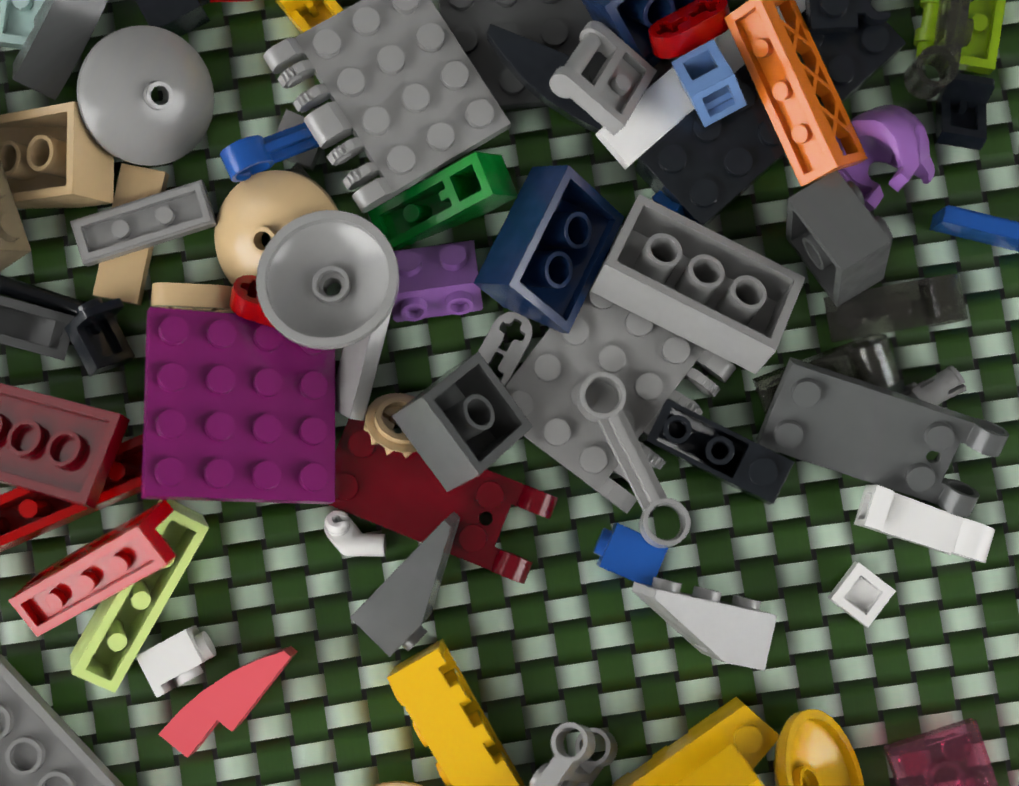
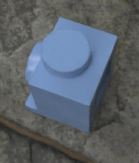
M714 39L671 62L704 128L747 105L735 74Z

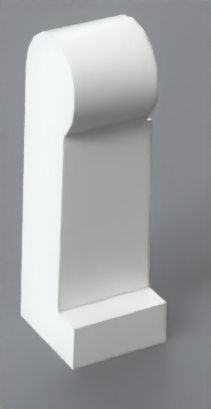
M865 485L854 522L855 525L948 555L954 554L981 563H986L995 529L953 515L947 511L895 493V491L880 485Z

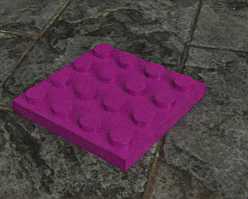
M149 307L146 327L141 499L299 504L334 503L335 349H314L299 345L284 337L276 328L244 319L234 313Z

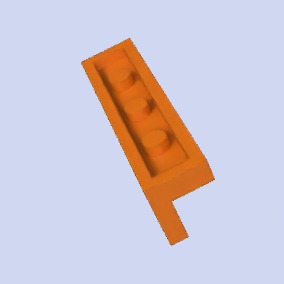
M748 0L727 15L724 19L800 186L811 185L836 170L857 165L868 159L796 1ZM776 6H779L786 23L781 19ZM797 52L802 56L805 65L800 61ZM816 94L821 98L825 108L820 105ZM836 137L840 139L847 155H843Z

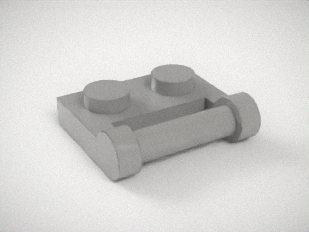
M590 21L580 33V43L565 66L556 69L549 81V86L557 96L571 98L591 115L594 120L599 122L611 134L615 135L626 125L657 70L605 24L599 21ZM595 52H600L607 59L593 82L590 83L581 74Z

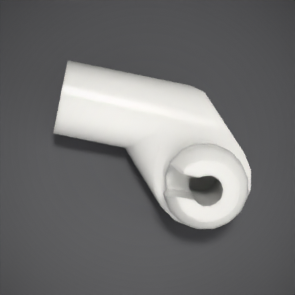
M333 510L326 516L324 532L344 556L365 557L386 556V534H363L348 514L342 510Z

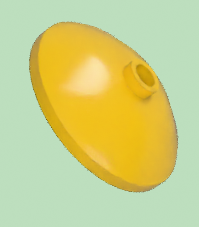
M817 709L799 711L789 717L782 728L776 744L774 760L776 786H864L861 768L855 751L842 728L832 717Z

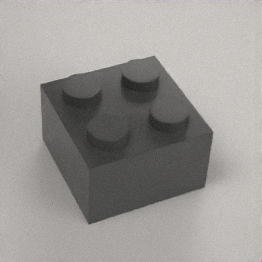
M837 170L788 198L786 239L835 306L839 307L884 279L892 244V233L881 217H873L864 206V197L858 186L851 180L846 182Z
M479 352L447 371L392 415V418L447 492L479 476L533 427Z

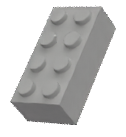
M639 194L590 291L757 374L777 350L806 277Z

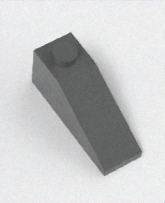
M455 511L415 549L350 617L389 657L401 646L409 651L428 632L421 625L432 614L461 517Z

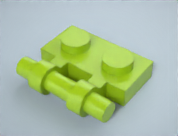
M920 0L923 14L921 27L915 30L913 45L917 47L915 62L921 65L933 64L935 49L948 50L945 63L946 68L990 75L996 67L1006 0ZM944 9L954 11L951 30L939 29L941 11Z

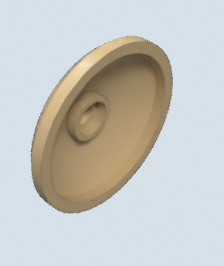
M286 170L259 172L237 184L227 195L220 207L214 231L217 258L229 282L233 285L235 280L243 275H257L258 264L265 249L261 241L262 235L265 232L272 239L281 228L300 216L317 211L338 210L330 195L312 179Z

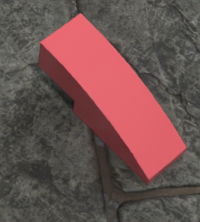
M289 646L265 654L238 667L198 694L172 718L158 735L188 758L200 748L219 722L233 732L242 724L298 651Z

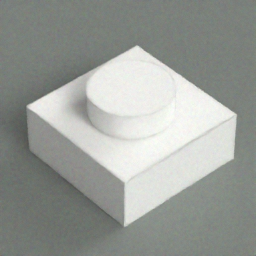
M854 561L827 598L860 624L869 628L896 590L861 563Z

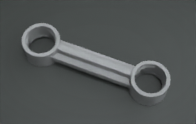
M594 373L584 380L578 391V409L586 419L599 423L643 510L639 520V529L642 537L654 547H672L687 536L691 524L689 513L683 504L677 500L667 498L622 409L626 401V390L621 380L611 373ZM605 383L612 387L618 397L616 407L609 413L593 411L587 405L585 398L589 385ZM664 506L671 508L679 516L680 530L673 539H660L649 529L648 517L655 510V507Z

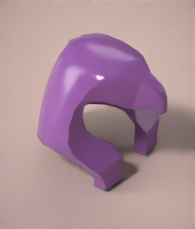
M883 105L850 119L868 159L857 165L837 171L846 182L851 180L858 186L864 197V206L869 212L876 209L884 197L880 184L871 180L868 175L869 166L873 162L887 163L898 169L889 181V185L897 192L910 180L912 175L922 179L924 184L931 182L935 174V167L930 156L929 138L925 126L915 115L897 105ZM836 137L843 155H847L840 139Z

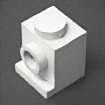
M194 625L138 654L136 659L156 698L176 688L172 680L173 678H175L178 686L204 673L200 664L216 656L217 653L209 635L205 631L199 632L197 626Z

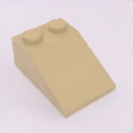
M72 101L0 115V160L17 209L83 208L114 203V156L105 151L92 138L82 121L77 102Z

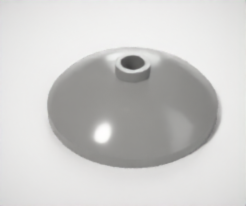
M138 25L111 32L93 46L85 57L79 71L76 92L82 121L92 138L105 151L120 160L145 166L163 165L176 161L192 151L202 140L209 128L214 110V89L210 73L198 52L187 41L171 31L155 26ZM154 87L160 88L163 92V100L160 104L154 103L151 98V92Z
M324 210L312 212L286 224L267 244L257 268V296L267 319L284 337L308 348L338 349L363 340L385 321L397 298L400 280L399 267L389 241L368 220L345 211ZM331 284H341V290L338 294H326L327 288Z

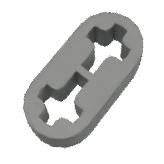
M506 312L500 315L494 321L478 350L488 365L491 364L496 354L503 357L498 366V372L503 375L500 382L504 387L514 374L530 345L533 335L532 325L528 318L516 312ZM514 321L521 324L520 333L525 336L521 342L514 339L507 351L500 349L505 337L504 333L500 331L501 326L504 324L510 327Z

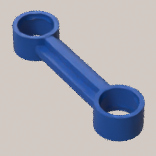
M304 122L264 138L260 135L240 139L224 148L220 153V157L231 181L242 182L256 173L268 171L277 162L320 146Z

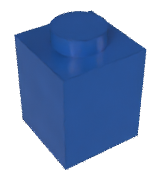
M614 522L611 530L607 528L602 529L593 553L600 556L597 561L599 567L633 582L652 585L653 578L657 576L668 548L654 547L645 541L641 533Z

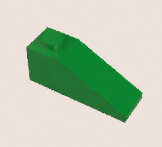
M475 151L368 211L372 224L385 235L393 251L481 217L517 198L518 194L502 155Z

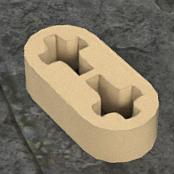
M152 283L151 307L234 313L229 306L233 287L214 284Z

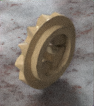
M390 393L378 397L369 405L365 414L364 431L370 434L371 445L380 444L385 448L387 455L393 451L401 452L405 458L412 452L417 451L403 431L399 434L395 433L393 429L397 423L392 418V415L415 398L414 396L403 393Z

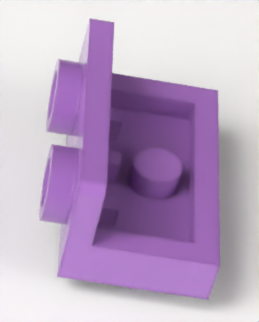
M474 240L394 251L398 262L400 278L397 298L392 308L393 320L395 322L419 321L423 318L445 315H463L483 309L481 289L474 284L478 275Z

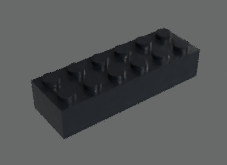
M805 10V11L802 12L801 14H802L803 19H804V21H805V23H806V25H807V22H806V10ZM858 19V27L854 33L811 34L842 103L890 62L906 44L887 22L880 26H871L864 23L861 19ZM797 52L800 61L805 65L802 56ZM745 64L734 74L746 101V106L705 128L694 109L639 158L635 168L636 173L655 193L661 190L672 202L682 206L684 214L688 219L704 227L786 155ZM816 94L820 105L825 108L821 98Z

